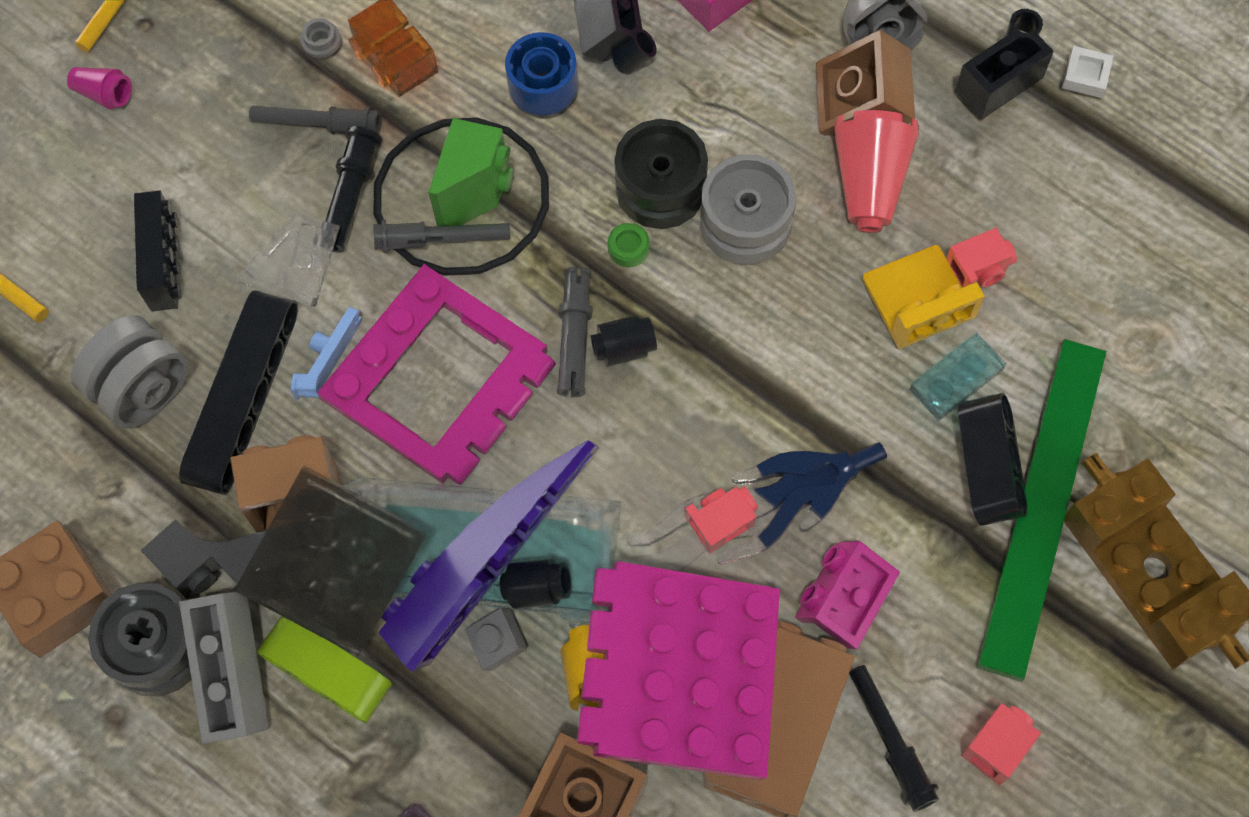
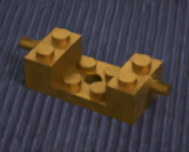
M1094 453L1086 458L1081 465L1085 467L1097 483V486L1092 493L1073 504L1065 516L1064 523L1171 669L1174 670L1203 650L1215 648L1216 646H1219L1234 666V669L1248 662L1249 654L1234 635L1242 625L1249 621V589L1235 571L1221 579L1167 508L1166 505L1176 494L1150 459L1143 460L1127 471L1112 474L1098 453ZM1156 558L1162 561L1166 567V577L1155 579L1148 575L1144 568L1145 559Z

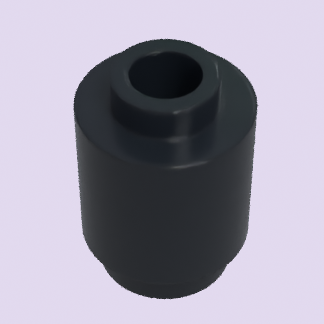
M638 315L597 324V334L590 336L596 360L604 359L607 367L645 358L648 356V352L657 350L656 336L649 317L639 319Z
M550 558L509 563L505 573H502L500 576L499 586L502 598L505 601L508 600L513 609L557 605L561 599H568L570 597L572 583L568 565L565 562H556L555 559Z

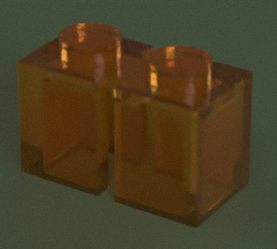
M379 0L348 20L352 37L348 39L351 48L359 59L367 58L373 65L371 70L379 84L383 88L389 85L398 97H401L438 73L433 48L413 25L408 29L404 28L409 25V20L393 0Z

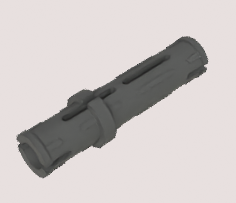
M569 267L564 270L563 303L559 305L558 316L562 319L557 387V394L567 397L568 390L571 389V380V397L585 395L587 323L592 317V306L589 305L591 271L583 267L581 268V275L578 276V284V267Z

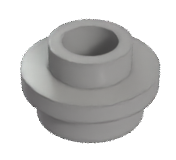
M317 18L305 24L300 35V43L304 52L309 56L326 58L338 50L341 44V36L334 24L326 19ZM319 39H326L322 42H316Z

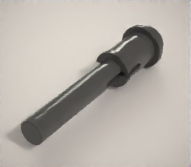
M251 106L249 111L251 122L327 128L328 132L333 134L346 133L348 127L351 126L366 127L380 134L382 127L380 111H374L371 106H366L364 110L331 106L328 111Z
M382 220V224H373L375 250H383V253H388V249H425L426 243L510 240L509 223L425 227L424 221L420 223L386 224V220Z

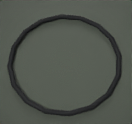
M478 117L455 118L501 128L503 134H506L529 153L541 177V208L530 233L508 254L480 266L445 268L415 258L405 248L394 249L411 265L421 268L425 264L444 276L481 274L512 261L537 237L549 209L548 174L534 147L507 126ZM453 118L442 119L412 131L387 154L374 181L373 215L378 224H382V220H384L381 214V185L393 159L416 138L442 127L450 126Z

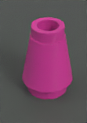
M73 67L67 76V85L70 90L76 91L108 109L123 107L130 99L132 92L131 80L119 69Z

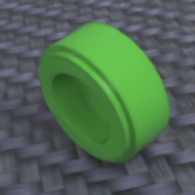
M624 223L618 225L608 236V254L612 261L619 266L628 268L638 266L649 255V236L637 224Z

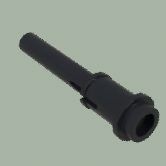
M861 665L849 672V675L890 754L886 761L906 796L903 799L904 805H910L913 812L931 806L939 800L936 791L939 789L938 785L931 784L915 753V748L913 746H906L866 666Z

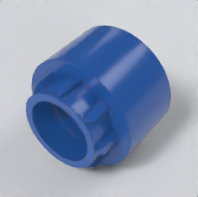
M537 32L521 37L508 50L505 59L508 90L511 99L521 110L533 115H551L562 111L573 101L578 90L577 63L575 52L566 40L555 34Z

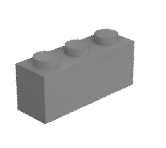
M246 590L179 601L202 744L244 737L269 729Z

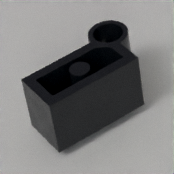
M574 0L583 55L601 61L611 54L615 64L627 73L634 71L656 55L657 47L652 36L642 28L638 0Z
M1031 9L1015 11L1011 16L1004 38L962 66L955 93L980 120L1044 78L1054 51L1039 36L1043 27V19L1036 11Z

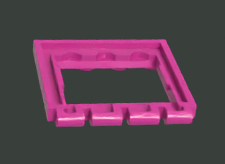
M424 264L317 394L320 400L441 484H444L449 478L458 485H462L480 462V459L470 452L471 448L473 447L485 455L507 428L497 418V415L500 414L507 420L512 421L533 394L528 387L523 385V382L526 381L533 387L538 388L556 363L551 357L546 355L548 350L545 343ZM444 307L461 318V323L494 345L498 343L510 352L437 444L432 447L412 430L387 413L381 412L366 400L370 397V392L379 381L385 378L393 369L397 359L406 348L412 345L423 332L422 329L434 314H438Z

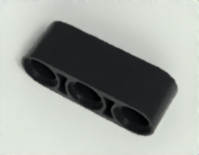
M999 393L959 403L958 418L972 510L978 524L985 526L1026 517L1028 512L1014 418L1005 393Z

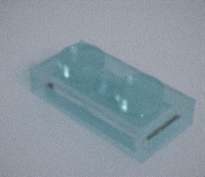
M976 332L911 384L909 390L940 421L958 407L959 403L964 402L1001 373L1006 363Z

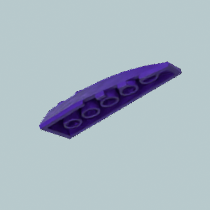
M587 440L547 463L507 491L474 519L433 563L426 560L417 569L410 579V582L415 586L404 600L398 596L388 606L381 617L386 623L378 632L409 670L413 672L433 662L600 447Z

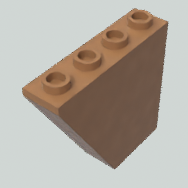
M778 622L767 778L756 780L707 772L702 773L704 786L709 790L777 817H798L855 656L846 653L847 648L836 641L822 638L820 642L804 637L802 636L803 631L800 628L786 622Z

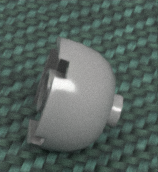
M849 0L843 14V28L849 45L878 30H882L912 50L923 38L922 28L924 22L927 23V14L920 0Z

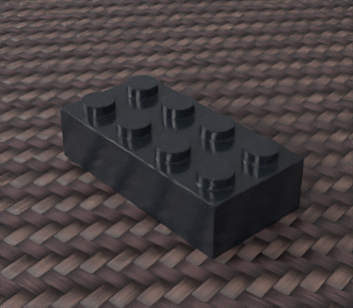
M161 190L134 193L137 291L151 312L178 309L181 288L180 284L177 283V275L180 274L179 260L176 259V251H179V240L177 235H175V228H178L179 225L177 213L172 212L171 203L164 198Z

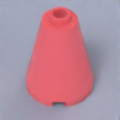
M882 110L854 111L853 120L843 122V114L837 117L834 125L849 222L857 225L858 231L877 233L882 231V226H887L892 222L919 135V124L913 118L911 125L902 122L903 114Z

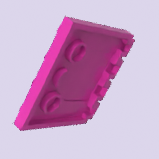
M617 561L612 566V569H596L592 603L608 607V612L600 610L591 611L587 651L603 654V659H586L582 699L598 702V708L581 707L577 743L594 746L593 756L756 780L767 778L780 589Z

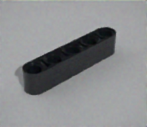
M257 290L251 291L248 295L183 456L179 471L180 483L221 495H226L230 491L234 483L230 457L242 455L249 445L295 326L298 313V305L295 300Z

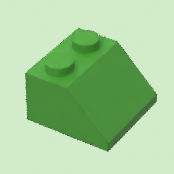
M455 118L452 119L428 191L437 226L463 225L497 207L502 191H509L513 179V168L508 167L510 147L505 146L503 130L501 128Z

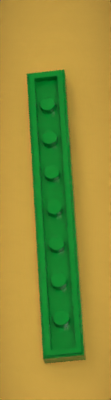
M1064 339L1061 343L1024 483L1028 507L1027 516L1015 519L976 667L978 669L1019 682L1025 679L1107 353L1105 350Z

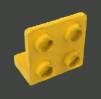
M939 245L930 246L868 271L862 277V282L898 349L976 318L985 298L977 282L962 288Z

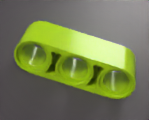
M285 613L282 614L256 651L269 663L365 724L393 685L382 674Z

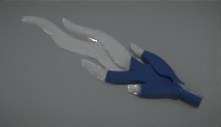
M878 442L850 456L847 452L837 454L812 451L786 452L773 456L747 470L734 472L732 474V482L734 484H754L773 477L783 478L771 486L747 489L758 506V510L754 511L757 516L755 526L734 539L752 537V539L721 552L717 556V563L724 565L736 560L753 557L768 550L782 537L799 512L810 504L808 513L800 522L799 530L807 532L814 528L831 512L844 488L857 477L858 471L887 458L883 445ZM713 492L703 493L686 500L648 531L629 535L626 538L627 544L630 547L650 546L670 536L678 529L690 526L685 518V508L693 503L697 510L702 509L703 507L700 502ZM692 529L677 543L662 551L618 561L680 572L707 550ZM614 561V562L610 563L609 565H607V566L604 567V568H605V569H612V566H613L617 561ZM595 576L583 591L585 599L593 596Z

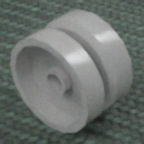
M741 154L725 159L709 172L702 187L700 230L706 245L718 257L734 264L754 265L774 257L784 248L792 229L796 189L790 175L777 162L760 155Z
M128 315L114 320L99 330L85 344L73 365L71 372L72 385L92 403L98 404L99 410L121 429L134 428L155 417L175 398L186 380L189 371V360L168 340H162V335L144 318L138 315Z

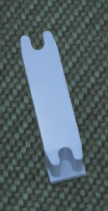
M349 307L330 337L319 331L312 336L309 348L320 354L308 374L293 373L290 390L296 400H299L300 396L319 398L317 392L326 382L362 321V317L358 316L359 310Z

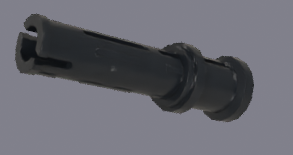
M348 127L345 134L348 142L344 155L337 160L335 166L339 178L321 236L317 242L323 249L329 243L328 251L341 253L345 249V242L363 183L368 182L373 175L371 163L375 150L380 148L383 142L382 137L377 132L366 127Z

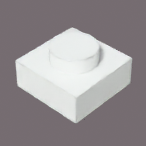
M1073 46L1062 89L1102 98L1107 87L1114 56Z

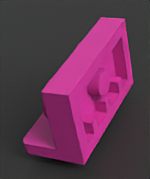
M861 541L839 542L832 546L823 557V569L816 581L810 584L800 598L801 607L795 618L802 623H814L848 649H858L900 571Z

